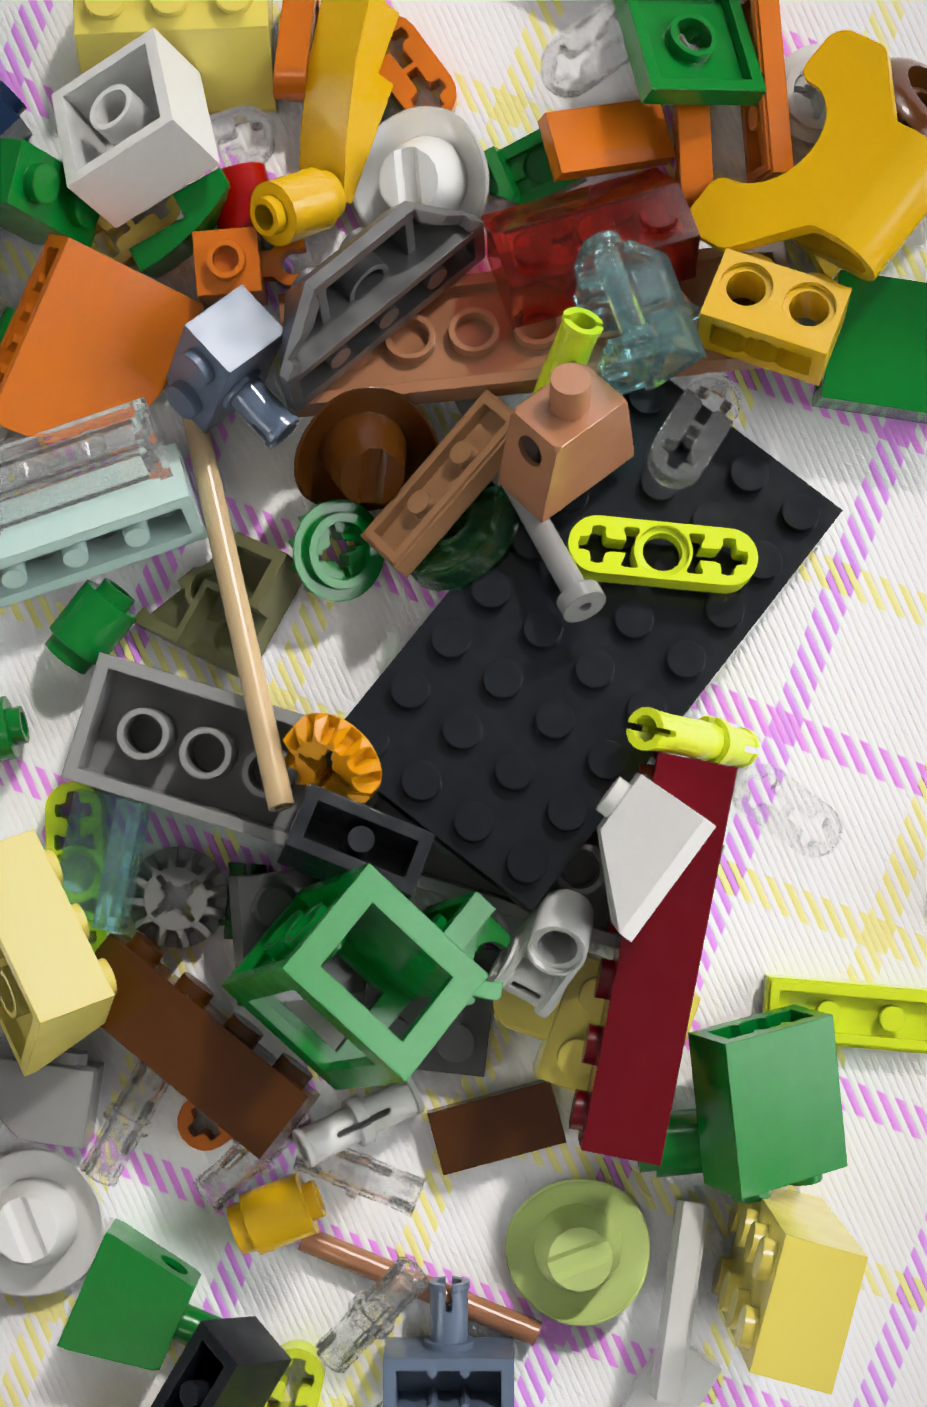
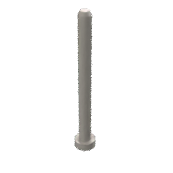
M477 399L454 402L463 416ZM504 489L561 591L557 599V607L567 622L575 623L595 615L606 602V596L598 582L583 578L550 518L542 523Z

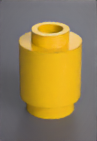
M308 167L256 186L250 201L251 221L255 229L268 243L274 246H285L331 229L345 211L346 196L341 182L333 173L327 170Z
M298 1172L239 1194V1202L226 1207L227 1218L233 1237L243 1255L256 1250L260 1255H264L318 1234V1219L327 1215L316 1182L310 1180L304 1183Z

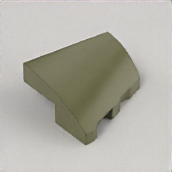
M237 532L234 534L262 657L302 581L298 574L290 569L294 560L289 554ZM212 558L203 566L193 567L178 579L177 582L182 589L152 612L146 606L136 614L138 619L135 624L201 660L239 678Z

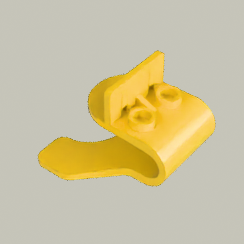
M840 30L824 40L803 69V76L807 83L822 94L826 103L825 124L814 147L797 165L773 179L758 183H741L722 177L712 181L690 207L685 217L686 227L694 237L722 253L725 252L726 248L742 252L792 238L799 246L806 250L819 273L833 278L841 268L862 280L874 281L927 215V137L898 122L891 60L886 48L881 43L852 30Z

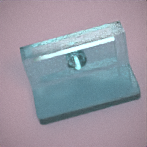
M77 789L73 794L60 863L63 873V884L61 886L70 904L78 903L83 909L87 921L93 922L92 928L118 933L129 926L152 805L123 796L87 789Z

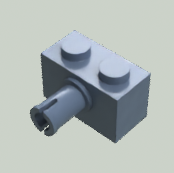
M243 284L184 325L166 376L169 383L164 391L174 410L181 417L188 420L191 419L205 434L237 411L265 441V445L272 449L283 442L296 429L300 419L293 415L264 384L282 344L283 327Z
M446 1276L429 1279L430 1335L425 1337L385 1338L383 1354V1407H514L513 1338L473 1337L468 1335L469 1279L452 1276L451 1303L446 1302Z

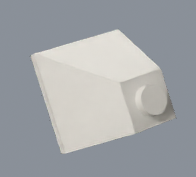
M636 773L629 783L619 776L595 809L604 815V818L596 828L611 923L630 942L633 941L716 828L709 820L639 773Z

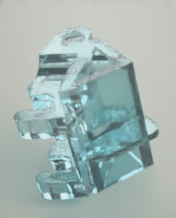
M613 230L599 232L585 240L574 264L576 275L574 303L576 307L592 311L602 320V327H604L602 333L606 331H620L621 333L616 338L608 339L606 347L603 348L598 365L601 372L600 377L621 395L644 387L647 391L657 388L707 356L694 324V320L699 318L701 309L699 306L685 301L667 253L633 240L622 242L620 234Z

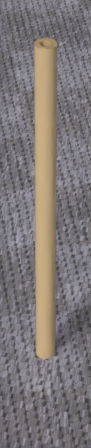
M181 417L268 810L271 812L283 811L293 807L295 803L211 431L205 434L191 419L188 420Z

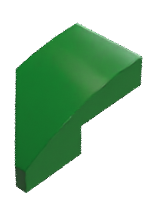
M539 129L502 149L492 146L484 151L489 169L488 194L529 209L587 181L586 177L553 181Z
M220 167L172 194L184 218L129 248L141 272L155 279L162 277L194 254L193 231L214 229L231 187Z

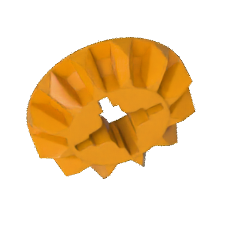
M327 713L307 714L294 724L283 739L289 750L285 757V763L299 773L296 781L297 785L309 786L312 783L361 804H365L379 789L382 770L377 753L369 740L346 720ZM330 750L333 752L331 756L333 761L332 769L336 773L327 767V759L324 757Z

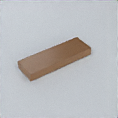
M488 389L482 393L403 485L400 491L360 535L406 578L409 577L500 471L510 414L513 410Z

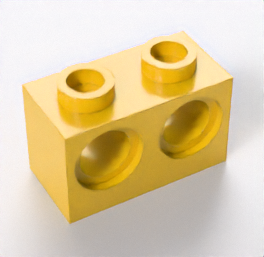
M726 248L700 311L696 346L819 386L844 323L852 288L838 284L831 277L821 273L813 272L806 274L775 264L770 258L759 253L744 254ZM737 298H746L755 302L756 304L750 306H743L733 302L732 300ZM808 318L815 321L818 325L804 326L797 323L795 319Z

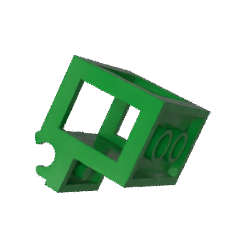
M368 863L302 888L222 983L221 987L334 1090L404 1083L411 1077L465 1006L474 1004L475 998L485 1001H496L501 998L503 982L486 981L489 974L474 961V955L483 952L484 943L494 944L500 949L508 947L510 936L490 917L496 908L478 891L426 906L421 912L380 872ZM337 954L380 994L367 1009L324 970L321 965ZM295 990L342 1033L345 1038L334 1050L283 1004L275 994ZM423 997L430 998L431 1001L401 1039L388 1029L410 1000Z

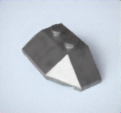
M404 201L381 214L367 227H358L350 232L341 243L340 248L321 264L310 266L303 270L296 277L291 288L285 293L279 375L287 407L296 414L485 258L484 222L475 214Z

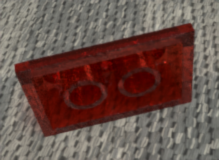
M656 167L485 214L480 219L484 222L485 254L512 329L562 316L567 308L581 307L586 309L696 277L700 233L680 183Z

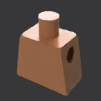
M564 363L557 366L550 375V383L517 405L510 414L498 484L542 523L548 520L634 456L629 408L623 395L586 364Z

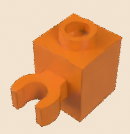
M255 227L193 231L192 240L197 297L204 304L206 310L243 284L262 306H269L267 282H277L278 285L287 290L291 288L292 283L300 273H287L283 269V262L289 255L307 253L305 240L302 239L285 246H273L271 250H264L262 238Z

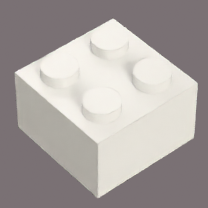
M154 27L51 94L67 187L115 228L120 227L142 212L149 210L153 205L190 182L199 179L206 172L220 164L200 72Z

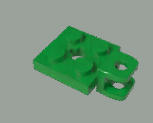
M613 0L641 104L755 106L766 93V86L740 0ZM683 34L689 44L695 45L699 49L696 51L685 46L680 41L679 35Z

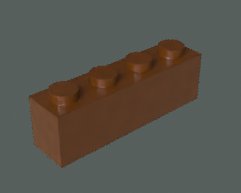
M136 932L132 938L129 935L110 933L95 951L97 959H106L111 966L117 983V994L113 999L106 1022L100 1027L260 1160L274 1156L321 1095L308 1084L313 1078L312 1073L290 1055L282 1052L279 1058H276L258 1043L264 1036L263 1033L240 1014L233 1012L229 1018L210 1003L215 994L199 979L188 972H184L179 978L161 962L166 957V953L149 938L139 932Z

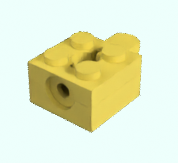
M588 952L584 965L566 987L555 1009L545 1019L534 1013V1006L504 989H502L501 998L493 1001L496 1017L503 1026L541 1040L532 1065L536 1078L572 1091L576 1089L587 1091L592 1065L581 1063L582 1051L588 1024L600 1025L605 999L594 998V991L601 958H608ZM694 992L685 1043L701 997L696 992Z

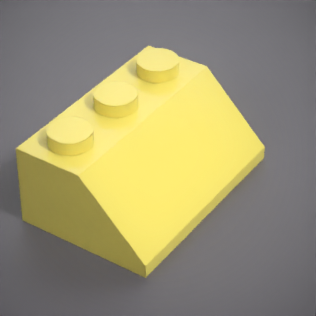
M73 0L74 36L81 75L154 27L200 72L209 115L278 112L277 100L273 96L275 64L273 0Z
M34 829L0 840V1025L24 1077L39 1071L106 1022L113 999L117 994V983L111 966L106 959H97L88 941L90 929L83 909L78 903L70 904L61 886L63 884V873L57 856L51 849H43Z

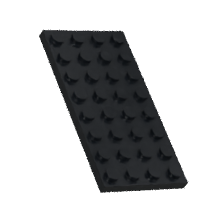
M669 378L617 384L614 389L623 395L628 403L634 456L550 517V520L565 546L573 527L580 520L593 515L736 529L751 538L758 552V564L748 582L740 590L728 594L598 582L606 596V602L602 609L584 621L567 622L557 607V599L561 591L518 514L514 511L511 516L514 514L515 525L510 541L498 558L480 574L460 584H457L458 581L454 584L344 719L355 726L369 740L377 753L381 764L382 778L376 794L418 827L435 833L434 840L529 914L604 818V815L595 809L619 776L629 783L637 773L639 763H647L654 752H656L636 749L628 741L626 729L642 731L643 725L628 722L632 713L641 707H651L683 717L843 511ZM591 534L587 544L579 545V548L588 550L590 552V561L595 563L602 562L606 552L625 553L621 565L631 567L630 552L636 539L632 536H626V543L623 549H615L603 546L602 536ZM653 539L643 547V556L646 563L655 570L668 571L679 563L678 550L668 540ZM691 542L693 556L687 572L696 574L695 568L700 560L719 563L721 565V574L730 576L736 565H741L742 561L732 559L731 549L727 547H721L717 556L713 558L696 557L700 544ZM330 750L326 755L331 758L333 752Z

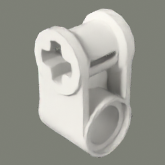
M556 889L546 893L517 934L510 938L509 946L502 948L491 968L487 981H502V989L532 1004L536 1015L544 1019L547 1018L555 1009L566 987L586 960L594 924V909L589 900L582 894L570 889Z

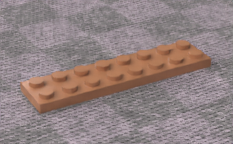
M784 241L741 252L744 254L759 253L770 258L775 264L788 267ZM712 247L465 274L295 414L289 408L288 410L298 418L315 416L325 404L339 394L365 387L384 388L395 391L407 397L415 405L477 399L486 389L495 396L532 393L561 324L563 312L571 307H581L590 310L603 322L602 334L596 341L587 366L609 384L762 367L696 346L700 311L724 253ZM285 293L278 294L280 325L282 327ZM737 298L732 300L733 302L743 306H750L756 304L755 302L746 298Z

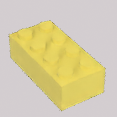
M781 1187L771 1190L770 1197L768 1199L762 1198L760 1202L740 1203L733 1200L728 1220V1231L735 1233L729 1258L720 1256L716 1263L711 1293L719 1295L717 1300L719 1310L722 1311L725 1317L727 1328H730L735 1346L738 1347L749 1373L832 1395L868 1256L823 1198Z

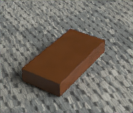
M537 1080L427 1110L443 1175L567 1142L552 1085L544 1080Z

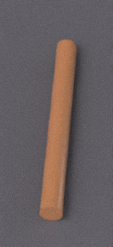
M321 1231L318 1234L302 1239L297 1250L430 1304L428 1280L434 1277ZM446 1283V1302L451 1303L452 1285ZM468 1292V1320L534 1346L541 1330V1321Z

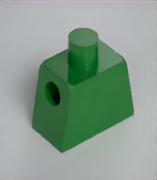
M116 1218L103 1237L57 1346L65 1350L157 1371L160 1370L173 1341L186 1346L201 1320L223 1318L189 1304L201 1277V1273L196 1268L132 1226Z

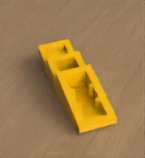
M321 0L309 56L301 119L299 170L313 167L333 173L343 186L347 204H351L393 88V84L381 76L379 70L400 13L387 4L385 0Z

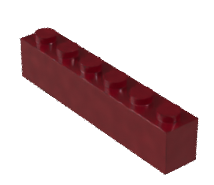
M654 752L651 764L639 763L637 773L644 775L713 823L716 828L632 942L617 931L611 923L609 912L607 932L617 934L613 959L601 958L594 998L605 999L600 1025L589 1023L586 1030L581 1063L592 1065L587 1091L575 1090L569 1118V1129L579 1131L578 1141L582 1151L661 1166L738 767L662 752Z

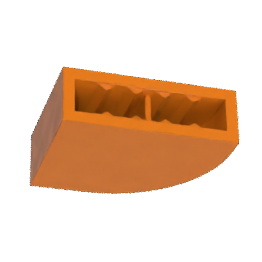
M48 234L0 344V426L28 437L60 442L94 438L124 426L146 410L169 383L166 376L184 325L201 314L204 304L70 237Z

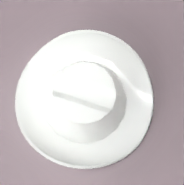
M418 106L403 110L383 121L378 127L353 198L355 209L366 227L381 214L404 201L471 213L481 219L489 193V169L485 152L471 127L456 113L436 106Z
M23 1149L11 1152L0 1157V1292L14 1296L36 1297L62 1291L79 1281L90 1270L103 1240L105 1223L100 1198L95 1187L84 1172L62 1155L45 1149Z

